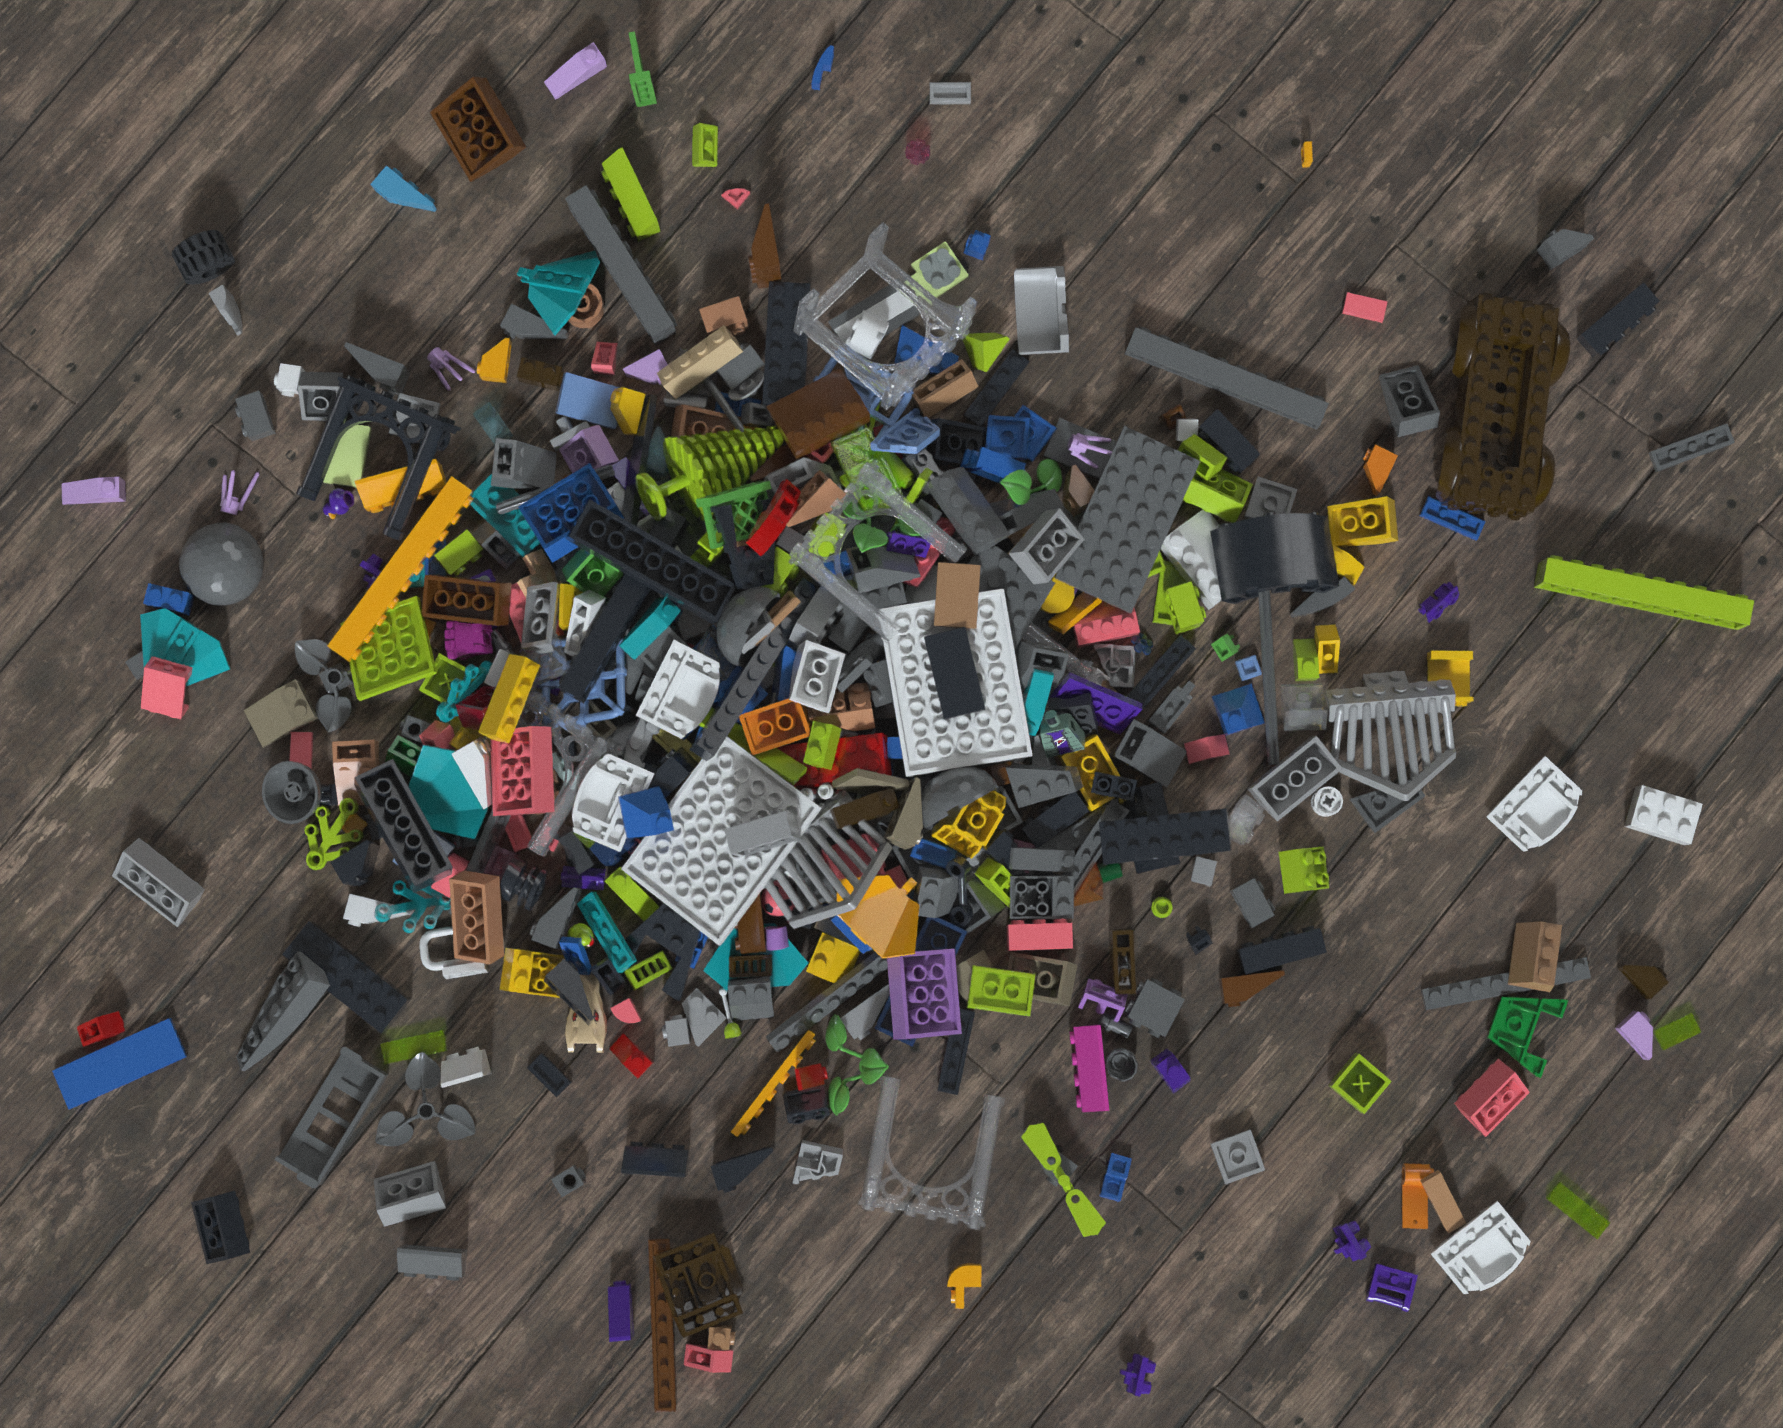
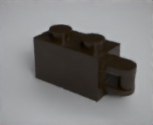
M521 357L516 377L519 382L559 392L564 370L561 366Z

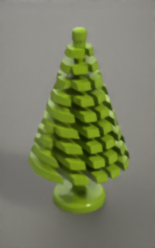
M767 426L766 431L764 428H755V430L747 428L743 429L744 432L739 430L729 432L718 431L717 433L710 432L704 435L695 434L691 435V437L683 435L679 436L680 438L675 436L665 438L663 453L672 480L658 486L647 473H640L635 477L637 490L645 508L655 520L660 521L664 519L667 514L664 497L678 491L681 498L684 497L689 510H692V513L697 518L700 517V520L705 521L703 508L697 507L696 499L741 486L740 483L743 485L749 476L753 475L758 467L766 461V457L770 458L775 453V448L779 449L783 445L784 437L780 430L776 429V426Z

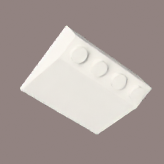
M1202 510L1166 536L1160 550L1187 583L1192 581L1193 586H1197L1200 595L1199 599L1210 610L1221 601L1210 531L1217 529L1219 524L1209 512Z

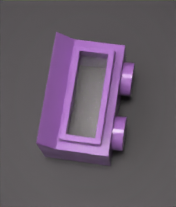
M1088 979L1078 1008L1083 1009L1086 1000L1090 999L1098 1002L1096 1008L1098 1014H1103L1107 1006L1116 1009L1114 1021L1118 1022L1125 1009L1128 994H1115L1114 987L1104 985L1102 981L1097 979Z

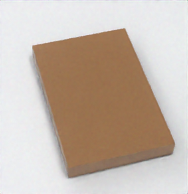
M938 562L934 627L977 628L980 565Z

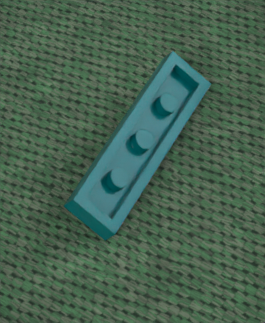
M590 892L577 905L617 972L623 973L637 959L598 894Z

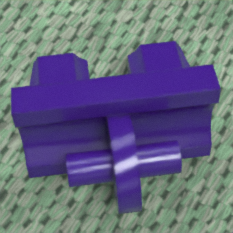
M372 554L366 562L362 561L360 564L362 569L374 575L370 577L366 574L363 580L368 582V590L382 572L378 569L384 560L375 554Z
M1356 1221L1337 1225L1333 1228L1337 1235V1238L1334 1240L1338 1245L1334 1249L1335 1254L1342 1252L1345 1258L1350 1256L1352 1261L1362 1260L1367 1257L1365 1253L1371 1248V1245L1365 1238L1359 1241L1355 1238L1354 1234L1360 1231Z
M1134 1353L1132 1363L1128 1362L1127 1368L1120 1369L1119 1373L1125 1375L1123 1383L1127 1384L1126 1391L1135 1396H1141V1394H1149L1151 1391V1382L1144 1380L1145 1373L1153 1374L1155 1372L1156 1363Z

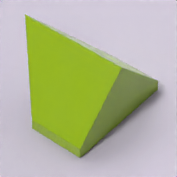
M998 333L961 334L972 366L984 372L989 370L1010 340L1007 336Z

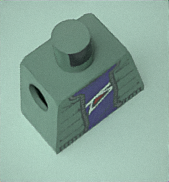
M1049 710L1045 713V718L1041 722L1040 734L1047 758L1085 749V733L1071 714L1057 715L1055 710Z

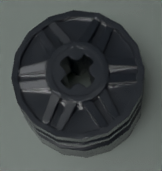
M514 856L500 882L501 899L511 902L515 895H518L517 906L521 907L526 900L525 909L531 911L544 891L548 871L542 869L538 876H536L538 866L534 865L528 873L526 872L528 862Z

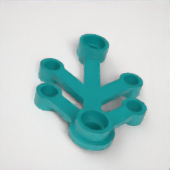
M486 660L481 663L479 668L469 664L465 669L464 679L455 678L452 681L447 702H442L436 711L441 721L448 722L455 716H459L455 704L471 695L485 681L493 663ZM479 674V676L470 684L471 679H474Z
M398 880L393 884V892L404 896L412 902L391 906L386 903L378 904L374 911V917L380 922H386L392 914L415 910L411 917L403 923V930L406 933H412L415 931L416 924L428 907L436 906L431 915H427L423 922L425 928L433 929L443 910L450 909L451 898L448 901H444L442 897L445 895L432 889L429 885L419 890L432 897L425 899L406 888V884L403 881ZM400 885L403 887V889L398 890L396 889V886ZM380 909H386L387 913L380 912ZM431 919L434 923L428 924L427 920ZM406 924H412L413 928H407Z

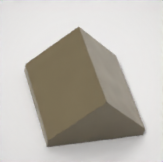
M984 950L956 966L958 990L966 1004L968 1001L972 965L994 968Z

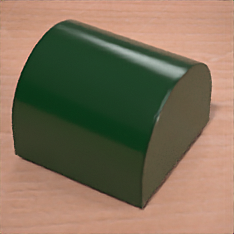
M1102 861L1096 864L1102 883L1123 877L1119 863L1103 865Z

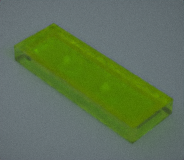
M444 1030L380 1044L384 1064L412 1059L421 1052L430 1055L448 1051Z
M1561 1182L1557 1183L1546 1198L1595 1239H1598L1610 1224L1608 1220Z

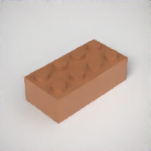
M462 871L449 878L454 958L492 964L504 956L499 876Z

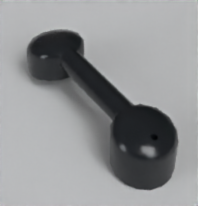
M956 856L947 863L946 870L951 877L958 879L959 904L951 910L950 920L953 925L960 928L966 926L973 917V911L967 904L966 875L971 871V866L965 858Z

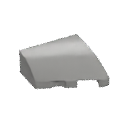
M224 285L209 292L216 307L228 324L232 326L237 336L242 334L241 315L233 295Z
M1094 644L1103 669H1105L1107 676L1110 678V685L1113 687L1134 688L1136 657L1134 646Z
M802 1140L793 1184H799V1181L807 1179L816 1180L822 1176L838 1175L843 1157V1149Z

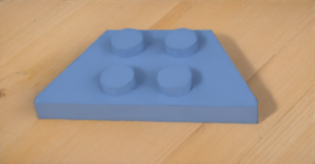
M914 408L871 442V450L917 454L940 436V428L931 423L927 416L922 417L918 408Z

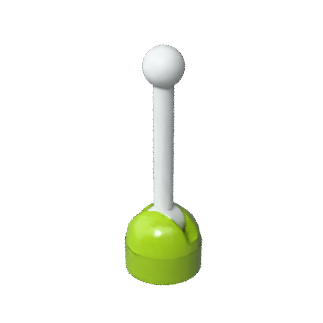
M722 987L719 989V994L722 995L728 1024L724 1028L725 1039L740 1036L742 1033L739 1025L732 1022L726 997L727 990Z

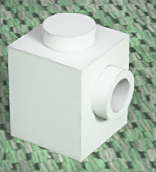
M280 363L279 373L275 374L274 384L282 392V395L294 397V394H299L298 382L301 372H305L301 366Z

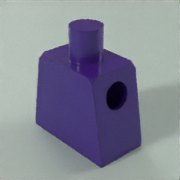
M1167 1048L1150 1060L1173 1094L1191 1081L1190 1076L1175 1055Z

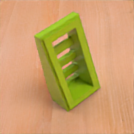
M662 950L628 968L624 973L633 990H636L673 968ZM657 958H659L664 969L661 970L656 962ZM650 962L656 971L655 974H653L648 965ZM641 967H644L649 977L645 978L640 969ZM634 971L637 972L641 980L640 982H637L633 974Z

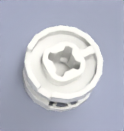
M1330 786L1315 791L1311 799V806L1314 812L1324 817L1338 813L1343 804L1341 793L1336 788Z

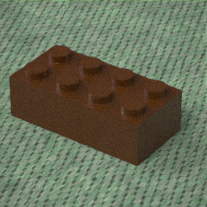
M425 575L422 617L495 626L508 625L512 583L445 575Z

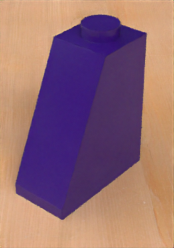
M626 1280L613 1281V1285L608 1286L609 1342L631 1340L634 1336L631 1283L626 1284Z

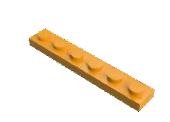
M810 1030L806 1032L731 1133L737 1137L740 1133L742 1135L746 1134L752 1126L749 1124L752 1117L758 1118L764 1110L762 1104L767 1099L770 1102L777 1093L774 1088L779 1082L782 1085L790 1076L787 1072L790 1067L794 1066L796 1068L803 1059L800 1056L803 1050L807 1049L809 1051L816 1040L813 1039L815 1034Z

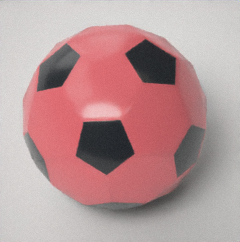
M774 880L773 884L790 910L793 911L795 905L779 882ZM764 888L760 893L763 910L770 916L784 917V914L768 890Z

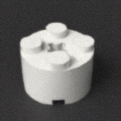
M863 310L860 317L856 320L852 328L853 332L849 335L844 346L871 360L889 327V322Z

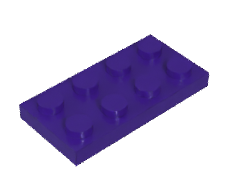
M1069 672L1049 697L1068 699L1084 693H1091L1098 726L1117 734H1121L1142 710V703Z

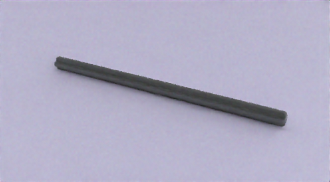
M1269 590L1259 593V616L1267 763L1269 765H1276L1279 763Z

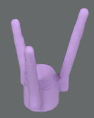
M439 347L433 349L427 357L431 362L430 367L436 372L448 391L451 388L439 368L443 369L445 367L459 381H462V377L448 364L449 359L471 373H475L473 368L452 356L447 350L442 351Z
M1079 433L1076 435L1072 434L1067 445V450L1071 451L1070 455L1079 458L1094 469H1097L1098 466L1081 455V452L1085 453L1087 449L1111 455L1112 451L1090 445L1086 441L1111 442L1110 438L1087 436Z
M231 471L228 492L227 476L223 475L222 499L220 503L222 512L237 515L238 510L243 511L244 503L259 477V472L255 473L240 503L238 502L239 498L232 497L235 471Z

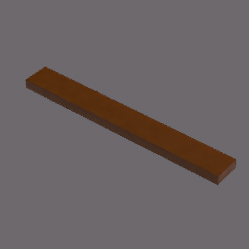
M670 1238L648 1239L655 1413L676 1412L673 1316L653 1260V1255L670 1249Z

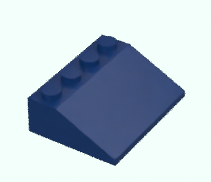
M590 463L518 506L552 563L578 548L577 545L565 538L585 502L589 499L625 519Z

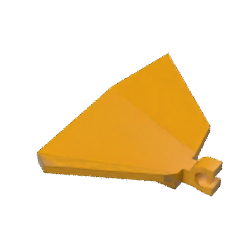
M889 875L875 876L857 908L837 916L851 928V931L865 945L868 944L881 958L915 954L919 904L908 898L907 895L916 887L917 882L911 877L899 889ZM846 878L839 879L851 895L854 890L853 886ZM837 892L836 900L838 902L843 901V899Z

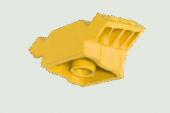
M993 790L961 809L958 805L947 811L948 816L939 820L933 827L932 836L972 859L980 851L982 845L986 847L1004 816L1002 811L1006 806L1007 797Z

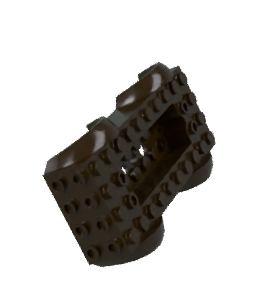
M1480 293L1459 309L1460 326L1452 368L1453 374L1459 378L1453 426L1444 430L1443 459L1436 490V497L1442 506H1447L1448 510L1459 511L1461 508L1467 509V512L1471 514L1485 512L1490 517L1504 515L1509 520L1518 521L1520 518L1527 517V515L1533 513L1534 509L1539 507L1547 498L1555 476L1554 455L1543 443L1549 389L1560 379L1566 368L1571 342L1567 329L1558 321L1560 308L1553 307L1550 303L1538 305L1533 304L1531 300L1515 301L1509 296L1497 298L1493 297L1491 293ZM1497 382H1503L1506 385L1505 393L1500 394L1496 391L1495 385ZM1494 403L1501 405V414L1493 411ZM1497 422L1500 424L1501 432L1499 434L1491 432L1490 426L1492 423Z

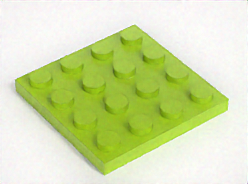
M414 596L400 601L393 610L389 608L385 614L387 618L381 626L377 625L372 631L375 633L368 644L364 642L360 648L362 650L360 656L356 660L352 659L349 662L358 700L362 701L437 674L425 619L422 617V606L419 597Z

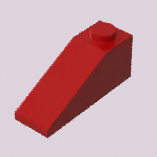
M821 1063L796 1067L794 1069L799 1091L825 1084L824 1079H828L826 1066L822 1067Z

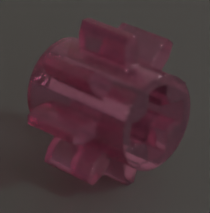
M922 139L911 140L905 148L906 158L910 159V163L914 165L919 163L925 164V161L930 157V146L926 145L925 140Z

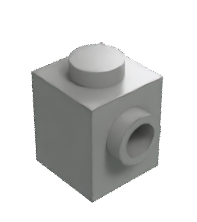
M682 1015L669 1016L670 1021H665V1026H662L663 1038H667L668 1047L690 1044L687 1018L682 1019Z

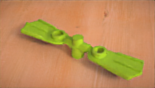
M1044 1123L1029 1125L1021 1138L1044 1168L1051 1171L1054 1170L1053 1173L1058 1183L1067 1193L1066 1203L1083 1237L1098 1235L1106 1222L1083 1192L1074 1189L1070 1178L1060 1166L1061 1157ZM1051 1156L1055 1158V1163L1052 1165L1047 1162V1159ZM1073 1195L1079 1196L1077 1203L1071 1201Z

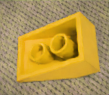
M1388 496L1327 506L1331 541L1336 547L1373 545L1398 541L1395 500Z

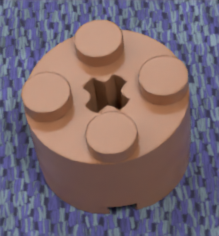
M589 284L580 302L582 305L586 302L587 306L582 308L578 306L576 312L568 320L569 323L578 328H592L601 320L604 314L602 296L595 286Z

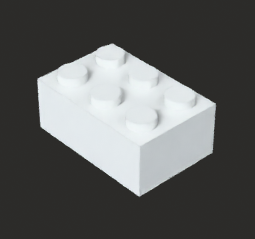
M1647 786L1635 787L1624 827L1682 845H1689L1692 843L1703 804Z

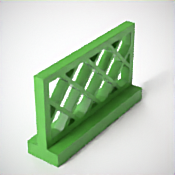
M635 31L629 32L636 73L629 74V79L636 106L657 104L650 71H644Z
M770 481L753 482L696 499L697 507L703 508L710 549L725 545L722 536L719 542L716 541L715 534L717 528L715 524L718 522L717 519L715 521L712 519L710 508L731 505L733 508V520H735L737 513L742 516L740 524L734 521V527L737 529L736 541L748 539L758 520L756 499L758 496H760L761 500L768 499L766 490L771 489ZM743 501L748 504L745 512L740 508ZM752 509L757 512L754 520L750 517ZM747 521L752 525L749 533L744 529Z

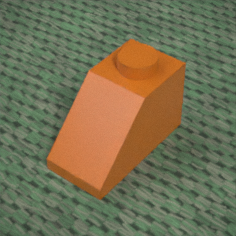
M1377 445L1372 449L1368 448L1363 457V460L1366 461L1363 468L1372 493L1376 496L1381 492L1398 455Z

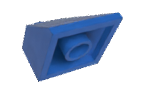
M1252 684L1212 696L1225 736L1265 723Z
M659 786L618 796L626 838L654 836L674 830L669 806Z

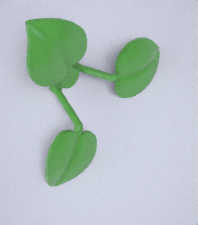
M1046 459L1041 461L1037 467V478L1042 484L1040 487L1030 489L1032 480L1025 470H1016L1009 473L1000 483L1009 493L1007 499L1012 498L1016 504L1024 505L1029 501L1030 494L1044 488L1045 490L1055 489L1058 492L1062 484V473L1055 460Z
M855 498L844 499L841 508L846 516L855 520L866 519L867 524L856 525L853 530L854 539L860 551L863 553L869 549L886 545L888 541L886 533L871 527L870 517L876 515V508L874 507L870 510L868 507L864 509ZM914 514L900 515L897 518L898 524H895L890 530L891 532L900 528L901 533L910 536H921L933 532L931 526L925 520Z
M836 1014L832 1016L826 1029L825 1040L828 1048L831 1051H837L839 1048L843 1052L862 1058L859 1063L861 1074L843 1079V1081L840 1077H835L829 1085V1105L833 1113L838 1115L846 1109L849 1103L850 1096L849 1089L846 1086L847 1082L862 1078L865 1084H872L883 1075L889 1066L873 1048L866 1049L863 1055L845 1048L843 1044L847 1039L846 1029L842 1020Z

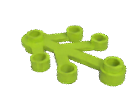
M345 798L340 802L339 808L341 813L331 829L328 822V817L330 816L329 808L324 806L317 808L315 813L317 818H319L323 842L318 846L316 836L319 833V828L315 824H308L304 831L308 836L310 852L306 856V863L309 868L320 870L325 867L327 861H332L343 855V850H347V852L351 850L349 847H342L339 851L326 853L331 845L349 841L360 842L363 839V832L358 829H354L350 833L338 835L348 817L355 814L358 810V803L355 799ZM349 803L353 804V809L351 811L348 809ZM322 809L325 810V815L323 817L320 815V811ZM310 827L314 828L313 834L309 832ZM355 832L359 834L357 840L353 836ZM316 856L320 857L319 863L315 862Z

